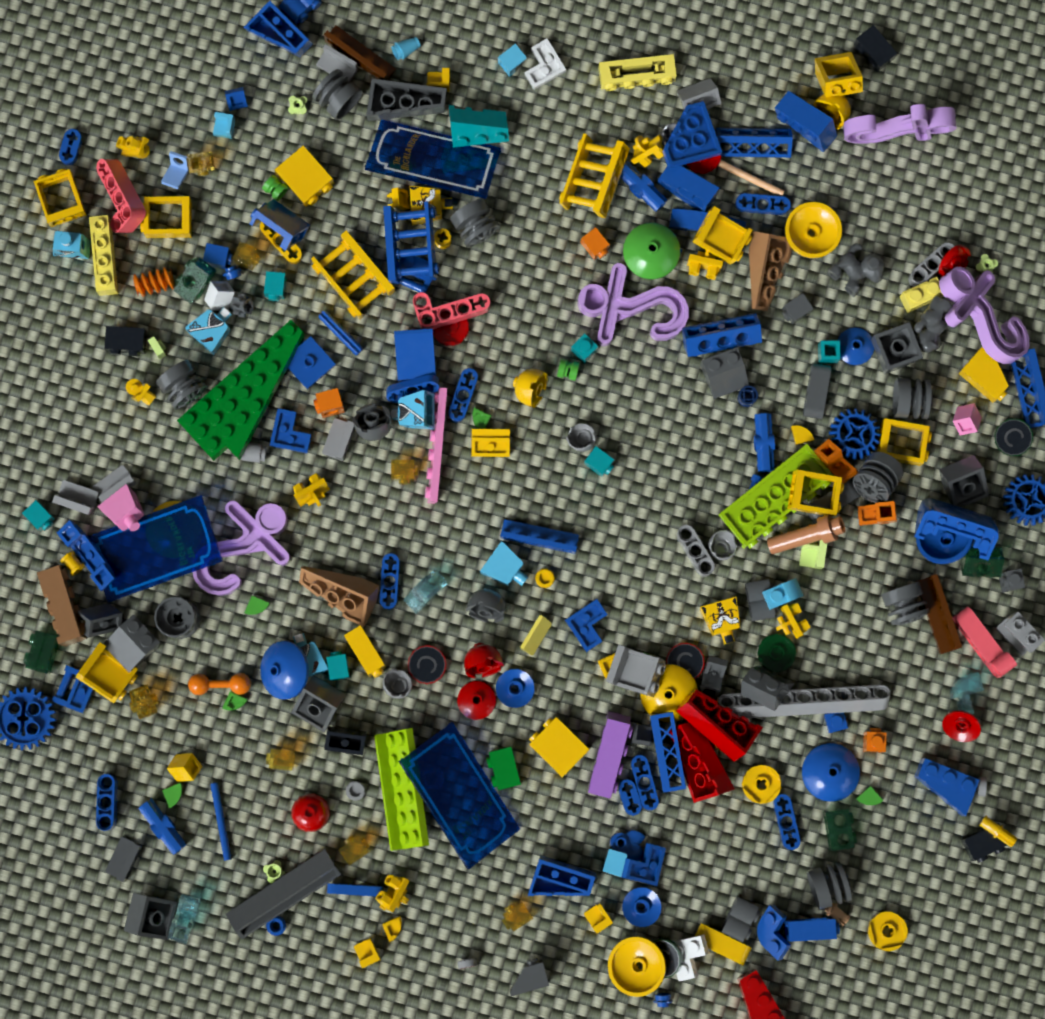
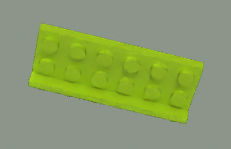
M808 444L803 446L719 514V517L741 542L743 549L747 546L751 549L759 542L757 540L762 534L764 537L773 531L772 526L774 524H782L788 519L786 515L790 511L796 512L795 510L787 509L793 471L804 470L833 476ZM804 477L800 503L805 499L809 502L817 495L815 491L820 487L824 490L831 482Z
M413 728L376 734L374 739L390 850L429 846L422 791L407 768L411 765L409 760L416 756ZM416 759L413 761L415 766L411 769L420 782L418 763Z

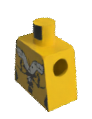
M410 186L411 211L425 210L424 202L428 201L435 208V218H433V221L442 219V210L453 209L452 198H441L440 189ZM425 217L411 219L412 226L426 223Z
M733 597L701 606L699 608L712 636L721 634L724 645L735 642L732 631L740 628L737 598Z

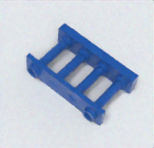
M428 201L424 202L425 210L399 213L392 206H383L388 281L392 285L400 284V278L408 275L429 273V277L432 280H437L439 264L436 263L433 230L435 208ZM425 217L426 228L405 231L396 230V222L398 220ZM427 236V247L403 250L397 248V241L400 239ZM428 255L429 266L399 267L398 260L401 257Z

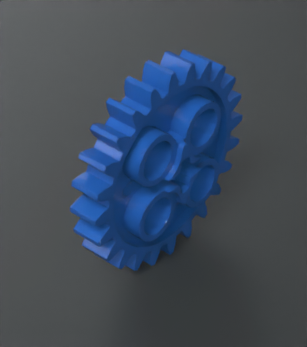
M25 687L23 692L20 688H16V694L10 690V697L3 695L4 702H0V734H2L0 741L7 739L6 746H10L13 743V749H17L19 745L21 750H25L26 745L29 750L33 749V744L40 747V740L47 742L45 735L52 736L49 729L56 728L51 725V722L57 721V719L52 718L56 711L50 710L54 704H47L49 697L42 699L43 692L40 691L36 695V689L34 688L30 693L28 687ZM25 701L27 702L26 711L24 708ZM17 703L20 706V710L18 713L13 714L11 707ZM37 704L39 706V712L33 715L31 713V707L32 705ZM27 716L29 719L24 722L21 721V717ZM13 723H17L19 729L13 734L10 731V726ZM35 723L38 726V731L35 734H31L29 728ZM25 726V736H22V732Z

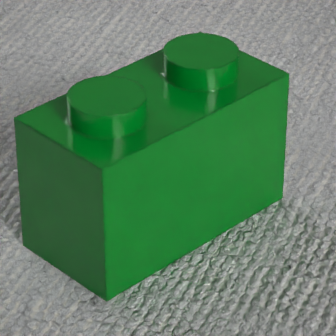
M508 747L489 752V757H486L488 768H493L494 776H491L493 788L497 787L499 791L521 785L512 748Z

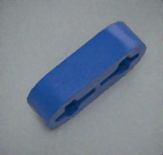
M76 129L67 130L63 137L59 158L65 165H73L78 158L82 136ZM73 134H75V136L78 139L73 140V143L71 145V140L69 139V137H72ZM69 149H71L70 154H71L73 157H72V158H68V160H66V158L64 157V154L67 155L68 152H69Z
M628 779L621 781L618 791L625 812L631 816L639 814L642 805L634 782ZM624 783L632 785L630 797L627 796L626 791L622 792L621 788L624 787ZM630 798H632L634 804H638L634 813L627 808L630 806Z

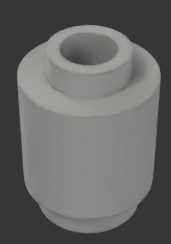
M249 442L241 460L260 463V461L265 462L267 447L262 444Z

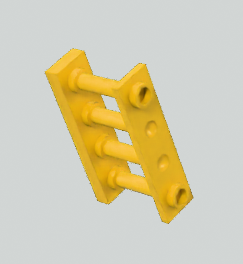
M583 133L582 139L578 142V150L567 182L559 197V203L566 210L570 209L571 203L593 207V211L598 217L606 218L630 150L625 142L617 140L613 148L593 144V140ZM589 151L611 155L609 164L604 165L586 161ZM583 168L605 172L603 181L600 183L580 178ZM577 186L599 190L597 199L592 200L574 196Z
M346 230L341 234V245L319 262L313 256L311 258L313 263L311 267L317 274L321 273L349 306L347 308L348 312L353 317L357 316L361 320L363 318L360 312L361 309L381 293H387L391 296L395 292V288ZM345 250H351L354 254L352 256L353 259L330 276L324 267ZM363 264L366 268L365 273L342 291L336 281L356 265ZM374 278L378 282L377 288L354 305L348 296L366 281Z

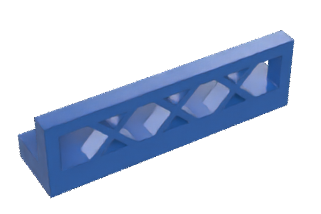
M716 128L719 144L729 143L732 146L728 151H722L721 156L791 158L793 141L791 129ZM742 143H748L751 146L747 151H741L738 148ZM763 143L767 144L770 148L766 151H760L757 147ZM780 144H788L787 152H779L776 147Z
M1033 348L1028 349L1027 353L1022 356L1026 362L1023 370L1016 366V362L1011 363L1024 422L1030 428L1045 426V388L1036 351ZM1022 375L1030 378L1028 388L1020 383ZM1027 393L1034 396L1035 402L1032 407L1025 403L1024 397ZM1032 411L1038 414L1040 422L1030 424L1029 415Z
M504 519L500 539L571 554L576 553L579 538L578 534Z
M673 711L650 714L663 793L686 789ZM670 717L671 725L667 731L660 726L659 718ZM666 735L674 739V745L670 750L663 745V739ZM670 754L676 757L678 761L674 769L666 763V759ZM673 773L680 777L682 785L670 786L669 778Z

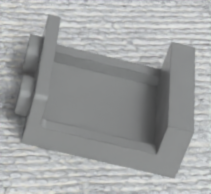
M1019 612L1008 615L995 627L1021 656L1027 651L1033 652L1045 641Z
M618 645L606 682L654 698L655 693L659 690L660 677L666 669V661L660 657L650 656Z

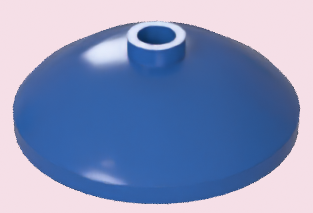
M942 529L938 530L936 536L929 533L925 535L924 540L916 538L920 553L927 560L937 564H949L961 559L968 553L974 539Z
M280 641L272 644L265 651L261 661L260 674L263 685L272 696L278 699H291L299 695L306 686L309 676V665L303 650L290 641Z
M834 743L819 745L811 750L804 759L802 765L803 783L807 790L820 800L834 802L845 799L856 789L859 782L860 767L854 754L842 745ZM832 768L836 770L834 776H831L829 773Z

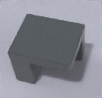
M634 723L631 744L651 746L652 727Z

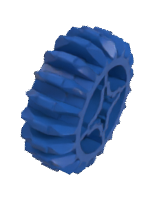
M855 408L852 414L851 410L847 409L846 415L841 412L839 414L840 418H834L836 424L830 425L835 430L829 432V435L835 436L830 440L837 443L835 445L842 450V453L843 451L846 452V459L850 454H852V460L856 459L857 454L860 459H863L864 454L869 456L871 454L870 450H876L873 444L878 445L880 443L879 440L875 439L881 436V433L875 432L880 429V426L873 425L877 422L876 419L870 421L871 413L864 416L865 410L858 414V409ZM849 420H858L864 424L862 426H856L853 424V422H850ZM844 423L847 435L841 439L840 428ZM868 429L870 437L869 442L866 445L864 443L865 440L863 438V432H865ZM852 430H854V432H858L859 430H861L857 435V438L856 436L854 438H849L853 432ZM853 442L860 446V449L850 448L845 444Z
M1025 474L1022 476V480L1020 477H1016L1015 482L1011 481L1009 483L1010 487L1005 488V491L1009 494L1003 495V498L1008 500L1003 503V506H1009V509L1005 511L1006 513H1013L1010 519L1018 517L1016 523L1019 524L1023 520L1024 526H1027L1030 521V524L1034 526L1036 521L1040 524L1043 522V518L1045 519V482L1040 483L1042 477H1038L1035 481L1033 474L1030 475L1029 479ZM1021 486H1032L1028 493L1017 491ZM1038 490L1043 497V503L1037 497ZM1029 496L1031 497L1030 501L1032 502L1030 504L1027 503L1028 500L1026 499ZM1015 497L1021 503L1020 510L1016 506ZM1030 507L1041 509L1036 515L1026 514Z

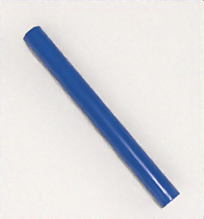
M218 782L212 783L210 786L224 861L232 860Z

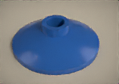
M861 328L845 330L837 340L840 341V358L850 365H861L867 362L874 352L871 335ZM858 342L860 347L855 348L853 343Z
M511 669L504 672L498 678L496 694L504 705L519 708L526 705L532 699L534 682L525 671ZM517 685L519 687L518 692H513L511 687Z
M643 887L635 888L625 896L622 911L627 921L637 927L650 926L660 916L661 901L654 891ZM640 903H643L645 905V909L643 911H640L638 909V905Z

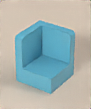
M514 44L498 57V64L510 77L515 73V68L526 60V56Z
M215 112L214 117L216 120L213 136L232 139L235 127L234 116L232 114Z
M608 849L602 871L621 877L627 854Z

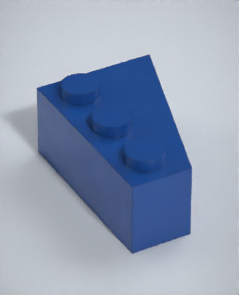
M271 1L243 27L249 33L298 57H301L313 45Z
M788 91L775 106L776 117L782 123L788 124L823 153L837 137L833 118L792 92Z
M683 165L669 169L666 167L657 184L695 210L703 212L707 211L719 191L718 186L687 170Z
M926 758L920 760L914 776L961 816L967 815L980 781Z
M540 855L528 896H590L596 873Z

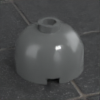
M376 404L365 405L356 411L355 417L353 416V423L357 434L367 441L380 440L391 429V415L389 409L383 405L382 407H376Z
M487 587L475 591L471 595L466 611L469 610V615L476 620L488 622V619H494V623H497L504 619L506 605L504 598L494 588Z

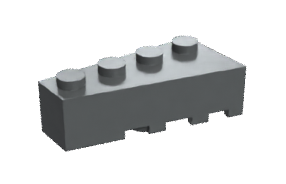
M372 79L367 108V121L445 113L447 88Z

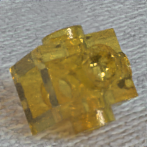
M148 684L129 691L131 702H129L130 708L133 713H137L139 719L158 713L156 705L159 704L157 695L156 693H151Z

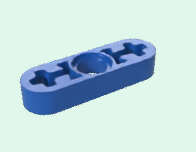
M743 193L737 197L735 206L740 212L785 215L788 213L791 203L784 196ZM742 199H746V202L752 203L753 199H756L754 203V208H751L752 204H747L746 207H742V203L739 202H741ZM759 200H766L768 207L766 209L759 208ZM771 200H774V205H779V203L782 201L783 204L787 207H784L783 210H780L779 206H774L773 210H771Z
M467 368L461 373L449 409V417L453 422H461L466 417L478 381V374L474 369ZM469 373H472V377L475 378L469 382V387H472V389L461 386V384H466L464 376L469 375ZM465 390L469 393V397L467 400H460L458 393ZM455 401L462 405L466 404V407L461 406L460 413L463 415H459L458 418H455L454 413H452V411H456L458 408V404H455Z
M425 375L392 384L386 389V398L391 403H398L401 397L421 390L435 393L439 390V378L435 375ZM416 387L417 390L411 391L408 388Z
M393 553L386 554L382 559L380 604L387 610L393 609L397 605L400 561L397 555ZM390 557H393V560L396 561V564L392 566V571L396 570V574L390 572L384 574L385 570L389 571V565L385 562L389 561ZM388 576L395 578V584L392 587H387L384 584V580ZM383 589L395 590V593L391 592L390 597L394 599V602L390 603V606H386V602H383V599L387 598V592L383 593Z
M637 755L631 760V769L641 805L646 810H654L657 808L659 800L650 766L645 756ZM640 758L641 761L645 762V765L642 766L643 772L647 770L648 774H642L637 777L636 772L640 773L639 767L634 766V763ZM642 777H647L650 780V786L646 789L641 788L639 785V780ZM653 790V793H649L650 798L655 799V802L652 803L653 807L645 805L644 801L647 800L646 794L642 796L641 791Z
M779 794L773 800V806L781 841L786 849L795 850L800 845V836L792 802L789 796ZM782 797L783 800H787V804L784 805L785 811L790 810V813H784L779 816V811L783 812L781 806L777 805V802ZM785 816L790 817L792 820V825L788 828L783 827L781 824V820ZM794 828L795 832L790 833L792 838H796V842L791 847L790 844H786L789 836L788 833L784 835L783 830L790 831Z
M327 884V893L377 896L378 892L384 891L382 886Z

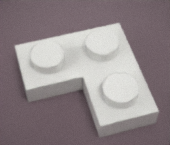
M548 39L531 47V51L539 64L524 72V75L535 90L565 73L566 68Z
M704 934L674 941L679 946L678 948L683 955V965L680 971L676 973L678 981L698 977L694 958L710 954Z

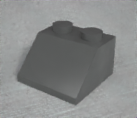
M910 322L878 333L871 338L884 374L901 369L923 358Z
M738 347L704 359L700 363L713 399L738 391L744 386H749L745 365Z
M974 455L939 469L942 485L952 505L964 507L989 496L984 467Z
M134 614L120 625L104 643L106 649L128 673L155 652L160 644Z
M762 666L751 667L742 680L741 695L775 711L793 687L794 682Z
M313 675L303 688L291 713L320 731L325 732L339 710L346 694Z
M133 892L124 931L137 936L168 940L177 902Z
M538 958L526 961L527 965H523L510 988L511 996L549 986L542 960L538 961Z

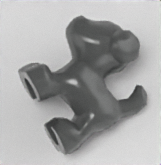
M858 243L853 244L848 252L837 263L830 266L827 274L834 281L840 278L842 270L846 272L849 281L845 285V290L852 297L859 293L860 285L858 282L866 277L874 283L880 282L883 279V269L885 266L882 258L872 253L866 255L860 263L854 255L856 251L863 248Z
M938 296L931 300L928 308L920 315V320L914 326L916 331L914 334L920 350L926 353L940 348L942 343L939 335L946 328L952 330L957 327H950L946 323L945 312H948L952 305L947 300L941 299Z

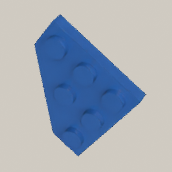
M704 101L685 107L662 151L668 169L722 154Z

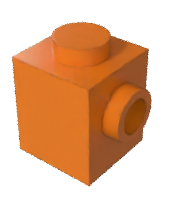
M596 227L581 238V245L594 260L598 257L602 259L609 253L610 244Z
M870 728V732H864L863 752H886L887 733L881 732L880 728Z

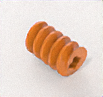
M163 267V273L156 269L155 275L148 271V277L142 272L140 279L136 274L133 275L138 296L140 292L145 297L146 291L153 295L154 289L157 293H161V287L164 291H168L169 285L173 290L176 288L171 268L168 272L166 267Z

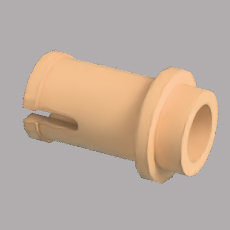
M832 903V907L824 910L827 913L826 915L836 919L841 926H844L849 921L850 916L838 908L837 903Z

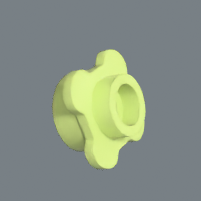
M305 96L289 97L290 107L288 111L290 114L303 115L307 112L305 105L307 98Z
M983 254L981 261L976 264V270L981 273L987 270L993 273V269L998 266V261L989 258L987 254Z
M275 860L273 864L263 867L269 883H274L275 880L286 874L281 868V862Z

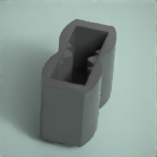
M769 579L745 583L751 622L775 618V614L778 613V607L769 610L762 594L763 591L774 587L773 583L769 582Z
M736 896L720 932L741 943L744 940L747 941L752 932L749 929L752 922L756 923L759 918V907Z

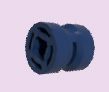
M744 386L738 394V403L743 407H751L758 399V392L753 386Z

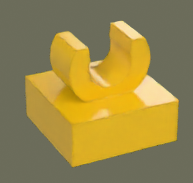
M398 187L391 189L392 193H389L387 197L391 198L393 203L388 204V206L401 210L410 209L408 190Z

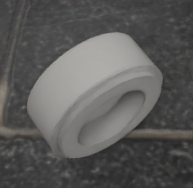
M979 777L977 795L985 797L987 778Z
M353 781L346 787V795L351 800H361L365 795V786L361 782Z
M476 958L457 962L459 970L478 966Z

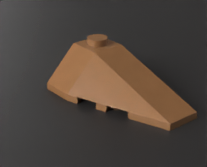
M752 231V239L749 246L752 309L768 311L776 292V282L782 278V268L785 263H788L791 256L792 248L787 242L786 237Z
M306 566L301 567L299 579L301 585L317 597L321 596L329 602L328 605L331 608L336 607L343 613L342 616L347 620L363 627L366 625L377 602L379 585L360 577Z

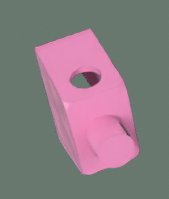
M127 484L97 506L122 531L128 528L130 531L138 530L140 527L138 520L144 516L136 493Z

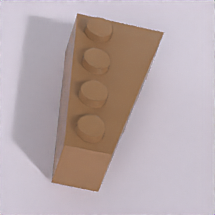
M57 565L37 572L43 595L49 600L46 602L48 612L55 618L52 622L53 628L60 635V637H57L58 644L66 647L87 639L84 635L85 623H81L80 617L77 615L80 607L78 604L75 605L73 600L76 597L73 587H69L67 582L69 575L66 568L63 569L62 566Z

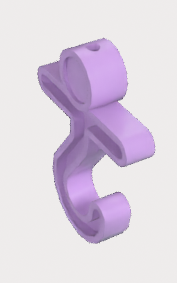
M916 104L910 106L911 114L898 116L877 124L875 115L858 116L844 122V140L850 143L868 144L915 133L918 141H926L932 139V134H943L956 130V112L952 107H937L927 110L926 105Z
M617 263L612 267L607 291L600 285L589 284L579 293L577 305L583 315L597 317L602 314L597 335V342L601 346H608L611 343L616 322L632 317L658 304H664L671 309L672 319L667 323H656L652 326L650 336L653 340L667 341L675 338L682 332V328L685 327L689 318V307L685 298L677 290L670 287L657 286L632 298L624 297L622 292L627 269L622 263Z
M955 267L941 277L939 281V287L944 297L949 301L956 302L945 315L946 323L950 327H955L970 315L974 320L982 347L997 362L1011 364L1025 355L1030 346L1026 327L1018 317H1012L1001 325V330L1007 338L1008 342H1006L1001 336L993 308L984 297L995 283L993 273L987 270L974 279L965 268Z
M230 501L226 504V513L242 528L243 534L238 539L211 543V553L208 557L204 558L205 564L192 568L194 580L201 589L212 595L224 596L232 594L241 587L242 581L235 574H230L220 580L214 579L209 571L210 564L218 558L265 551L277 564L281 566L289 564L290 554L272 537L279 535L287 527V514L280 506L272 503L265 504L259 508L254 519L236 501ZM208 544L198 551L193 564L202 562L200 557L208 553Z

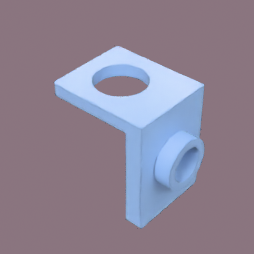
M170 151L171 165L162 178L161 183L179 189L189 172L188 157ZM175 158H179L180 160H182L183 164L177 162Z

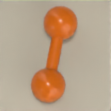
M197 673L189 679L188 688L195 695H203L209 688H230L235 694L242 695L250 690L251 680L244 673H237L230 680H209L206 675Z

